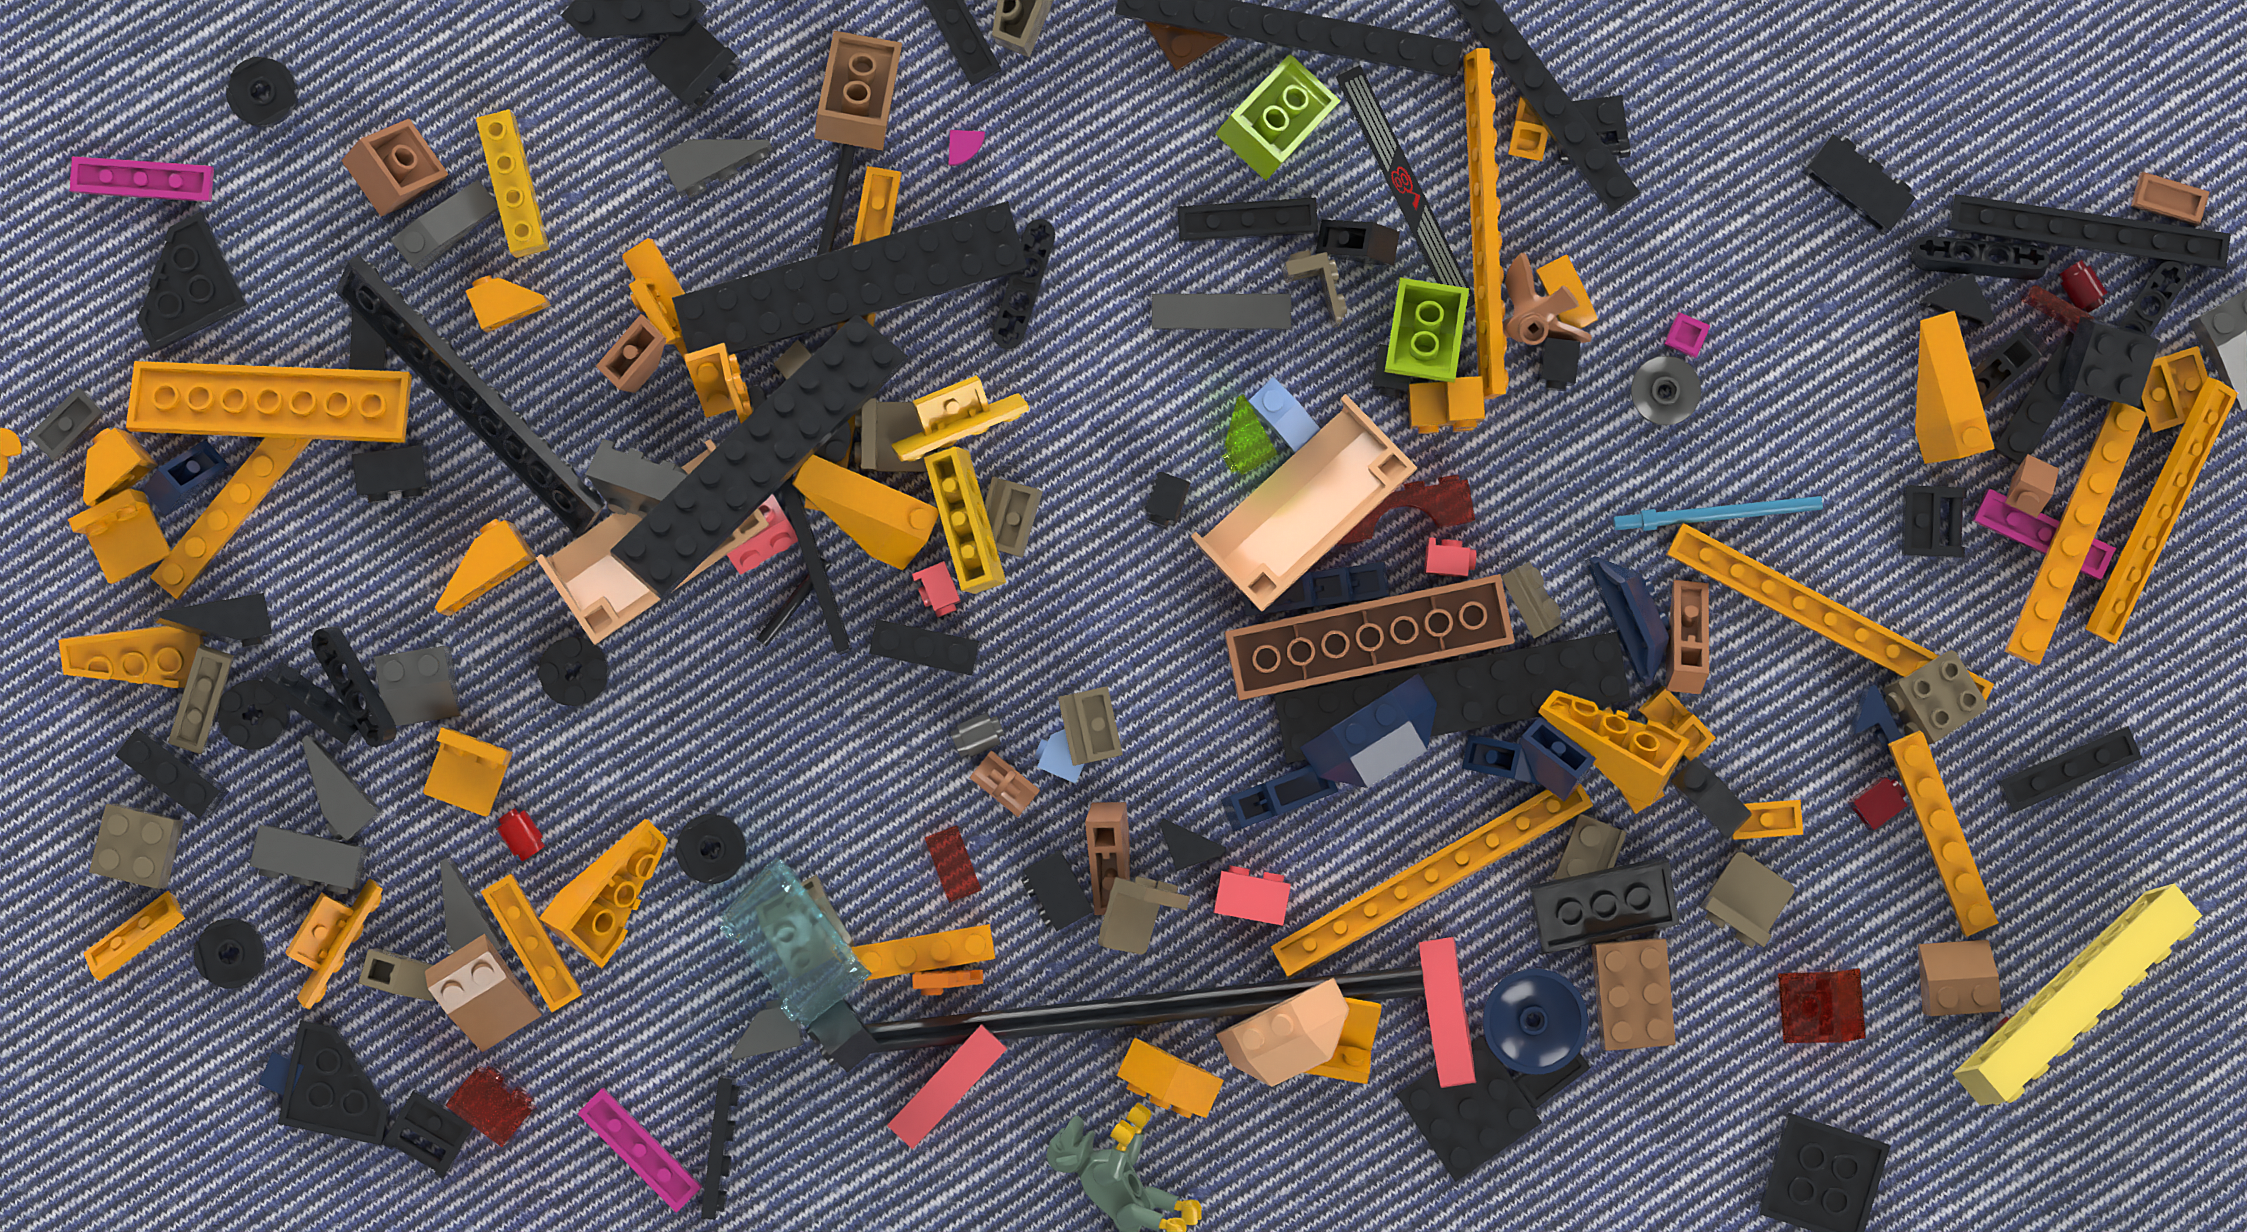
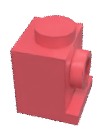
M1429 537L1426 540L1424 574L1466 578L1469 570H1475L1476 550L1462 547L1463 541L1443 539L1441 545H1436V538Z
M944 561L912 574L915 582L922 580L924 586L918 588L925 607L932 605L937 618L957 610L955 604L961 602V599Z

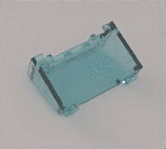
M777 856L764 867L720 915L723 922L719 927L731 942L735 939L738 940L784 1001L780 1008L792 1023L798 1019L806 1027L870 977L872 973L864 962L859 960L850 945L842 938L816 904L794 870L780 856Z

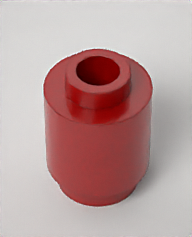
M514 808L498 819L501 826L496 828L497 832L513 856L518 855L522 862L545 847L541 840L543 835L526 810L519 813Z

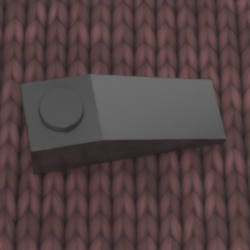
M476 180L417 218L390 241L411 267L420 272L499 209L498 204L480 181Z
M306 735L302 739V744L322 814L328 821L325 826L339 841L342 838L346 841H353L384 812L314 735Z
M452 857L440 861L446 936L451 946L447 949L449 956L483 934L488 937L497 951L505 948L504 941Z

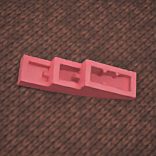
M1453 937L1419 942L1427 1010L1440 1087L1476 1083L1469 1021L1465 1011L1462 978L1459 975L1455 940Z
M981 1024L887 1126L913 1149L1007 1050V1047Z

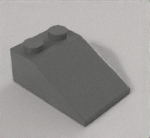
M2247 288L2188 322L2224 384L2238 392L2235 403L2241 412L2247 409Z

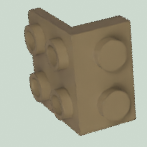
M1310 250L1291 254L1290 259L1285 262L1282 269L1285 283L1319 275L1332 328L1339 327L1343 322L1345 314H1347V307L1343 293H1336L1334 284L1339 280L1335 260H1328L1327 252L1312 256Z
M870 398L855 413V427L862 428L861 442H855V463H861V469L864 472H928L924 457L932 455L934 449L926 452L918 460L901 462L891 444L922 432L913 402H878L876 398Z
M1953 650L1943 653L1910 675L1895 680L1882 688L1886 694L1888 706L1893 712L1898 713L1904 723L1906 736L1920 730L1924 733L1928 745L1937 742L1987 709L1985 699L1961 659Z
M1738 851L1732 856L1703 900L1700 908L1707 912L1705 918L1717 927L1723 929L1727 925L1735 930L1737 933L1734 938L1751 949L1755 944L1765 947L1772 936L1768 931L1793 895L1794 886L1746 853Z
M1136 876L1135 881L1116 877L1110 892L1104 920L1100 927L1098 944L1105 948L1141 955L1145 954L1159 906L1164 905L1187 910L1190 896L1178 893L1179 886L1158 880L1156 886L1157 881L1141 876Z

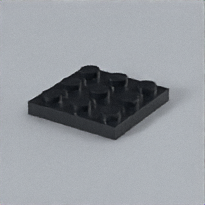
M1483 1035L1471 1041L1476 1083L1441 1088L1436 1065L1395 1093L1455 1182L1542 1123L1501 1061L1493 1054Z
M1788 1112L1757 1213L1813 1232H1865L1891 1145Z

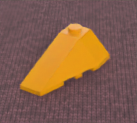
M1955 310L1920 320L1915 433L1924 464L1961 459L1995 449Z
M812 455L798 468L792 482L795 488L833 520L870 557L900 570H904L927 543L939 515L938 508L815 455Z
M1557 690L1552 692L1539 709V713L1550 724L1596 758L1593 765L1613 784L1631 795L1634 799L1648 806L1652 805L1663 790L1690 743L1689 739L1660 723L1648 720L1645 725L1628 719V713L1617 710L1616 714H1611L1599 710L1598 706L1592 701Z
M644 819L560 890L539 919L560 939L602 969L624 941L628 932L624 928L632 909L637 911L641 899L638 898L645 880L652 878L668 839L649 820Z

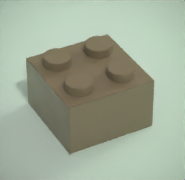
M106 804L89 873L156 889L167 888L184 820L120 804Z

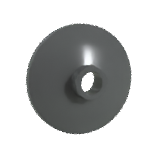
M1659 356L1648 360L1637 370L1631 384V397L1636 410L1646 420L1657 425H1674L1687 419L1697 408L1701 397V384L1697 373L1687 362L1674 356ZM1664 385L1670 389V396L1668 398L1659 396L1658 389L1660 386Z

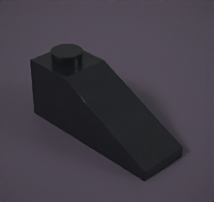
M2028 323L2021 327L1972 371L1983 408L2051 349Z
M264 593L159 611L153 615L155 623L229 644L241 642L242 648L264 644L262 638L272 634Z

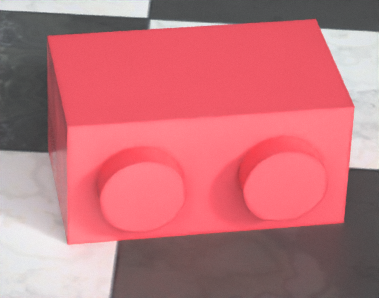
M1229 865L1228 872H1220L1214 913L1283 926L1291 886L1290 883L1283 882L1284 875L1264 872L1263 878L1249 876L1250 869Z

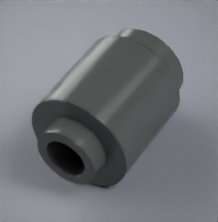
M988 712L957 725L958 729L950 732L961 758L966 755L973 757L1000 745L999 737L1005 735L997 715L990 718Z

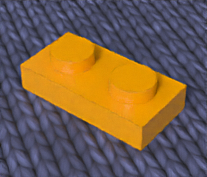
M1801 800L1745 803L1744 805L1752 813V816L1731 836V840L1803 835Z

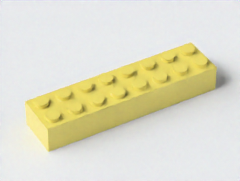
M2175 883L2145 891L1952 1074L1980 1106L1995 1104L1996 1106L2006 1101L2012 1103L2025 1092L2023 1085L2031 1078L2033 1080L2039 1078L2050 1068L2048 1062L2055 1055L2059 1057L2073 1047L2075 1043L2072 1039L2080 1031L2085 1033L2098 1023L2099 1019L2096 1016L2103 1009L2109 1010L2123 999L2122 991L2129 985L2134 987L2148 975L2145 970L2153 962L2158 964L2168 957L2172 952L2169 947L2177 939L2182 941L2195 931L2196 927L2193 924L2202 917L2201 913Z

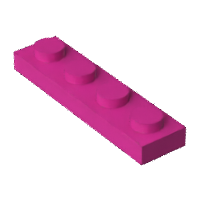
M72 156L69 191L81 194L212 202L214 168L206 165Z
M1986 489L1972 521L2046 555L2060 522L2042 513L2037 518L2006 504V496L1992 489ZM2094 538L2080 572L2096 580H2102L2116 548Z
M604 1087L577 1113L676 1213L703 1187Z

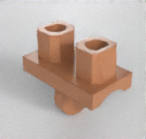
M992 750L969 777L1017 817L1021 815L1040 791V789Z

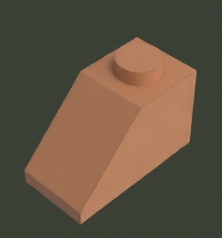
M640 314L596 367L619 390L636 393L658 368L667 338L644 315Z

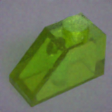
M1244 394L1237 397L1223 447L1226 453L1221 456L1230 473L1232 474L1237 471L1240 478L1278 456L1277 451Z

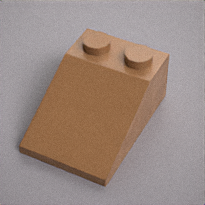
M840 31L833 32L817 111L815 139L883 151L902 48L901 42Z
M485 934L425 971L428 990L449 1018L482 1053L542 1016L539 1008Z

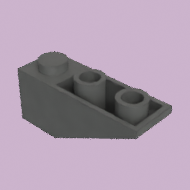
M689 139L658 156L678 194L681 197L688 195L689 198H692L707 190L706 184L716 179L719 182H723L738 174L737 168L747 163L750 166H754L769 158L768 152L774 149L769 140Z

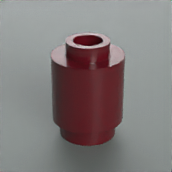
M2083 260L2078 261L2058 274L2062 280V283H2060L2061 287L2077 311L2084 308L2087 313H2090L2105 303L2102 296L2108 293L2092 267L2090 265L2086 266Z

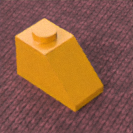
M491 275L472 282L473 288L466 290L480 327L486 333L551 306L549 300L544 295L499 277L492 279Z

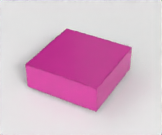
M1678 312L1663 345L1692 358H1697L1710 325Z

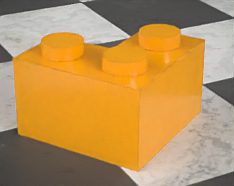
M1482 376L1459 377L1455 379V383L1444 381L1409 384L1407 391L1409 429L1418 428V434L1439 433V427L1453 426V432L1473 431L1485 419Z
M1135 1037L1116 1075L1129 1082L1126 1087L1128 1090L1143 1097H1146L1147 1093L1151 1095L1149 1099L1151 1103L1166 1110L1169 1109L1170 1105H1173L1172 1111L1189 1119L1193 1113L1207 1118L1224 1082L1223 1079L1205 1069L1181 1060L1161 1048Z

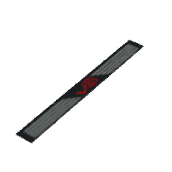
M1361 65L1336 76L1438 284L1469 288L1466 309L1475 305L1474 295Z

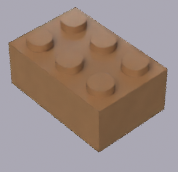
M1649 938L1591 944L1600 1048L1605 1051L1676 1045L1666 939Z

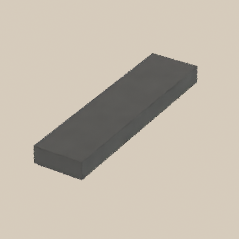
M1152 294V330H1291V294Z

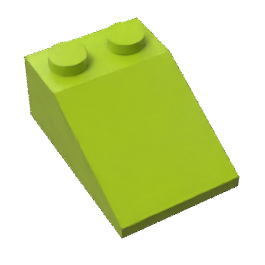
M1289 54L1228 117L1215 134L1267 181L1341 100L1296 58Z
M1400 278L1385 372L1455 383L1469 288Z

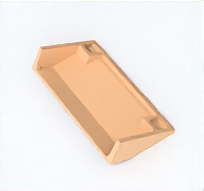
M1346 394L1341 398L1343 404L1342 411L1203 538L1197 532L1191 535L1196 546L1261 612L1417 470V467Z
M711 439L704 442L708 447L706 451L681 467L688 475L717 448V445ZM759 508L733 532L731 538L728 537L674 590L768 527L769 524ZM627 512L626 515L614 513L551 557H545L542 554L536 557L594 645L661 600L617 562L610 553V550L642 520L636 514Z

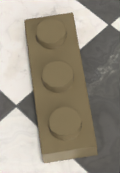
M202 644L197 648L168 744L198 754L204 752L234 655Z

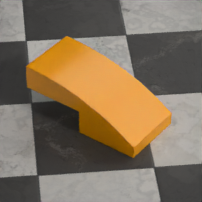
M1520 96L1508 154L1542 161L1548 132Z
M1567 254L1536 269L1535 273L1547 296H1551L1561 286H1565L1578 301V307L1559 313L1556 316L1560 322L1582 329L1598 321L1586 290Z
M1661 686L1638 709L1647 720L1660 723L1690 740L1683 754L1689 762L1698 757L1716 739L1693 713L1689 712L1670 691H1666L1664 686Z

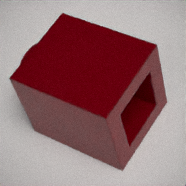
M1880 777L1848 801V804L1867 830H1876L1908 806L1903 799L1906 796L1904 789L1895 779L1890 781L1887 777Z

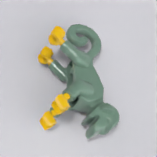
M1137 1102L1126 1117L1128 1121L1135 1125L1134 1127L1124 1120H1121L1115 1126L1110 1137L1118 1141L1119 1144L1113 1145L1112 1149L1095 1151L1093 1149L1095 1132L1089 1131L1086 1136H1083L1084 1122L1078 1115H1075L1069 1121L1067 1127L1061 1128L1051 1139L1046 1153L1048 1164L1055 1171L1078 1173L1084 1192L1101 1210L1113 1219L1119 1232H1138L1143 1226L1157 1232L1159 1229H1165L1166 1232H1186V1225H1196L1198 1220H1201L1202 1207L1199 1201L1190 1199L1182 1202L1179 1200V1196L1156 1187L1148 1186L1144 1188L1132 1167L1137 1162L1145 1132L1142 1129L1152 1115L1151 1111ZM1158 1207L1174 1213L1175 1210L1181 1211V1218L1166 1220L1163 1214L1155 1212L1153 1209Z

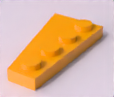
M169 626L61 638L58 640L63 675L104 680L114 679L137 684H156L171 688H185L197 648L200 644L204 645L203 636Z

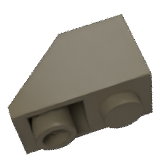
M378 948L368 949L358 984L393 994L433 1001L434 996L428 990L425 971L434 965Z

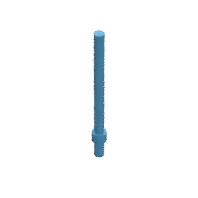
M1821 496L1665 512H1656L1655 509L1641 510L1640 514L1614 516L1613 527L1614 530L1641 528L1642 531L1657 530V526L1816 511L1823 509V502Z

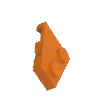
M983 970L915 972L912 975L913 989H921V995H942L944 988L983 984Z

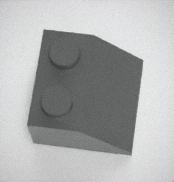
M439 646L374 657L379 692L396 726L461 716L451 647Z

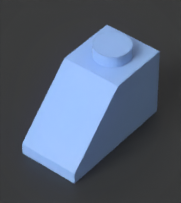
M1274 377L1247 403V406L1294 453L1321 430L1301 404Z
M1065 729L1051 734L1048 741L1041 739L1034 755L1035 759L1040 760L1038 768L1075 784L1077 783L1084 764L1072 765Z

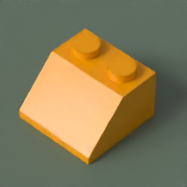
M114 427L112 430L106 428L92 440L94 445L87 450L83 501L88 506L93 507L133 487L158 466L132 433Z

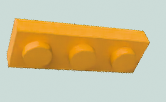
M166 891L85 951L83 954L91 974L97 980L102 981L183 921L185 917L176 897L169 891Z

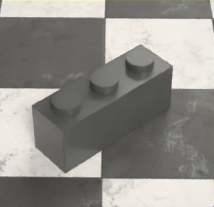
M259 825L249 866L259 868L258 875L279 879L280 873L293 876V883L313 887L314 881L328 884L326 889L328 891L347 894L348 889L359 888L368 847L275 826Z

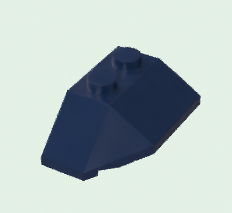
M1597 556L1585 560L1615 631L1618 632L1619 640L1640 687L1644 688L1652 685L1670 639L1667 631L1671 630V626L1664 611H1657L1653 602L1657 595L1649 578L1644 580L1638 572Z
M1419 673L1307 742L1300 749L1318 777L1369 788L1428 750L1437 702Z

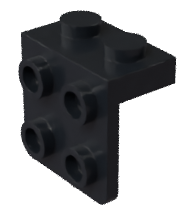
M698 21L685 35L669 36L645 62L647 70L693 113L698 108H704L714 98V91L723 82L725 84L728 83L739 71L738 66L741 64L738 56L728 46L724 47Z

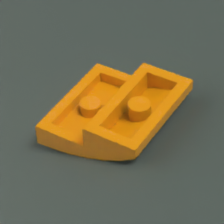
M2198 346L2153 360L2141 396L2152 433L2186 422L2208 377Z

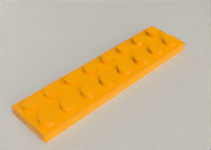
M134 361L126 428L130 432L405 443L412 375L410 372Z

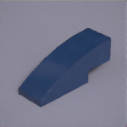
M1311 765L1222 798L1221 802L1234 832L1339 791L1335 781L1318 777Z

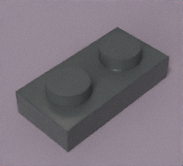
M77 387L28 436L52 461L56 462L105 412L82 388Z

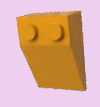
M494 519L480 529L482 535L474 539L435 606L439 614L453 615L536 560L535 554L514 523L507 520L499 522L498 519Z

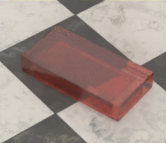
M2037 285L2026 289L2020 299L2075 331L2081 316L2094 319L2090 314Z
M958 825L924 837L949 903L982 891Z

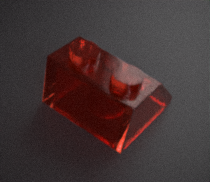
M1860 968L1778 973L1783 1043H1842L1866 1038Z
M480 1066L472 1072L445 1106L496 1144L504 1147L515 1139L538 1107L531 1103L534 1098L518 1086L513 1090L503 1082L505 1076L491 1066H488L486 1069Z

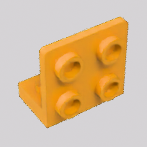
M725 343L684 355L705 417L708 418L736 409L742 424L753 413L747 385L740 376L741 370L736 355L728 354Z
M129 488L67 519L73 532L87 536L105 578L110 584H115L171 555L167 541L147 497L142 491Z
M441 727L436 739L441 744L423 793L488 817L513 752L453 729Z
M1344 997L1350 1010L1344 1021L1333 1057L1303 1073L1367 1084L1370 1075L1371 1050L1382 1005Z

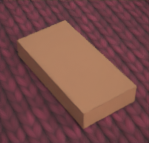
M2142 172L2139 175L2130 207L2199 226L2210 192Z

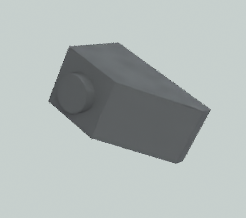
M786 998L767 1001V1008L757 1013L732 1051V1060L802 1046L804 1039L796 1002L787 1004Z

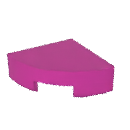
M950 130L949 166L962 165L973 158L983 145L985 131Z

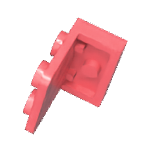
M774 494L758 507L769 526L727 554L740 575L756 568L763 561L779 552L787 550L792 544L798 542L795 529L784 514Z

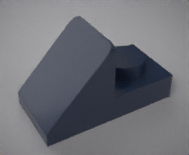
M1869 685L1862 690L1848 735H1855L1874 725L1876 731L1873 732V736L1877 745L1882 751L1886 749L1888 754H1891L1887 744L1903 737L1877 686Z

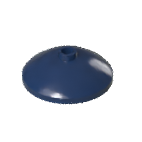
M1530 968L1508 975L1493 988L1484 1006L1482 1026L1489 1048L1502 1063L1521 1073L1546 1074L1564 1067L1579 1053L1587 1036L1588 1012L1582 995L1568 979L1550 970ZM1532 1013L1538 1015L1539 1022L1536 1026H1529L1527 1024L1528 1015Z

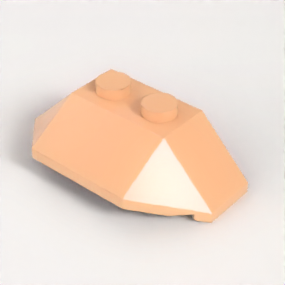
M1331 978L1218 1032L1216 1036L1232 1066L1273 1087L1333 1057L1350 1008L1335 979Z

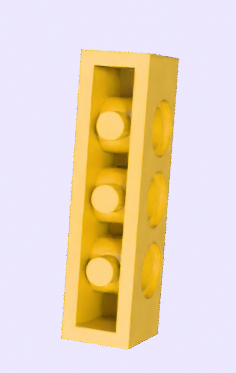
M508 109L477 117L476 122L510 253L515 258L550 250L516 116Z
M955 446L924 457L961 591L976 594L1005 584L1006 579L969 451Z

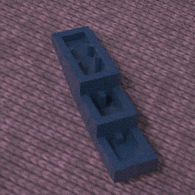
M1385 562L1305 572L1262 612L1243 594L1245 615L1248 617L1390 597Z

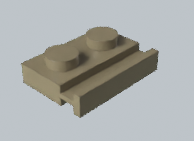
M992 477L984 506L997 551L1023 558L1043 491Z
M1530 561L1501 576L1533 638L1563 623L1560 618L1561 612L1558 604L1547 594L1543 586L1544 580L1541 573L1532 566Z
M1108 686L1058 697L1073 766L1123 755Z
M1578 814L1553 878L1558 880L1613 868L1627 832L1583 814Z

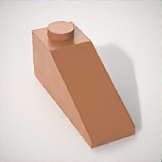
M1674 580L1669 619L1671 630L1668 631L1670 639L1666 652V691L1701 694L1709 676V583Z
M1092 802L1085 821L1095 915H1105L1115 878L1130 880L1129 824L1126 802Z

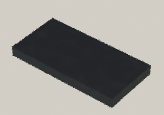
M1666 856L1529 886L1543 954L1680 925L1669 860Z

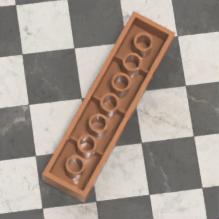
M1500 574L1224 632L1238 701L1515 643Z

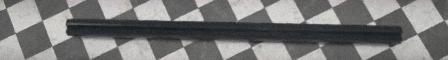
M1412 966L865 1025L880 1045L872 1053L963 1044L981 1024L998 1040L1260 1013L1331 978L1335 979L1343 997L1363 1001L1424 995L1422 967Z

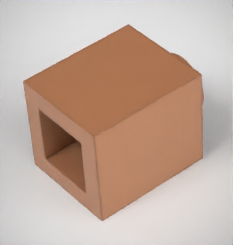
M2027 454L2012 476L2005 503L2037 518L2053 495L2059 468Z

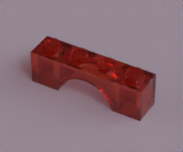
M1450 475L1438 478L1439 484L1425 486L1424 481L1404 484L1403 491L1392 492L1335 546L1370 541L1380 517L1398 507H1412L1423 511L1433 520L1438 529L1473 523L1475 515L1468 479L1459 480V475Z

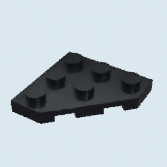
M574 0L560 16L587 41H602L603 38L621 37L622 39L650 38V35H685L708 9L699 0Z
M198 212L168 228L165 246L160 260H157L148 286L150 289L144 306L140 309L137 322L151 350L155 353L249 307L202 212Z
M300 1020L277 1124L383 1145L390 1108L336 1026ZM298 1064L304 1065L302 1073L293 1091Z

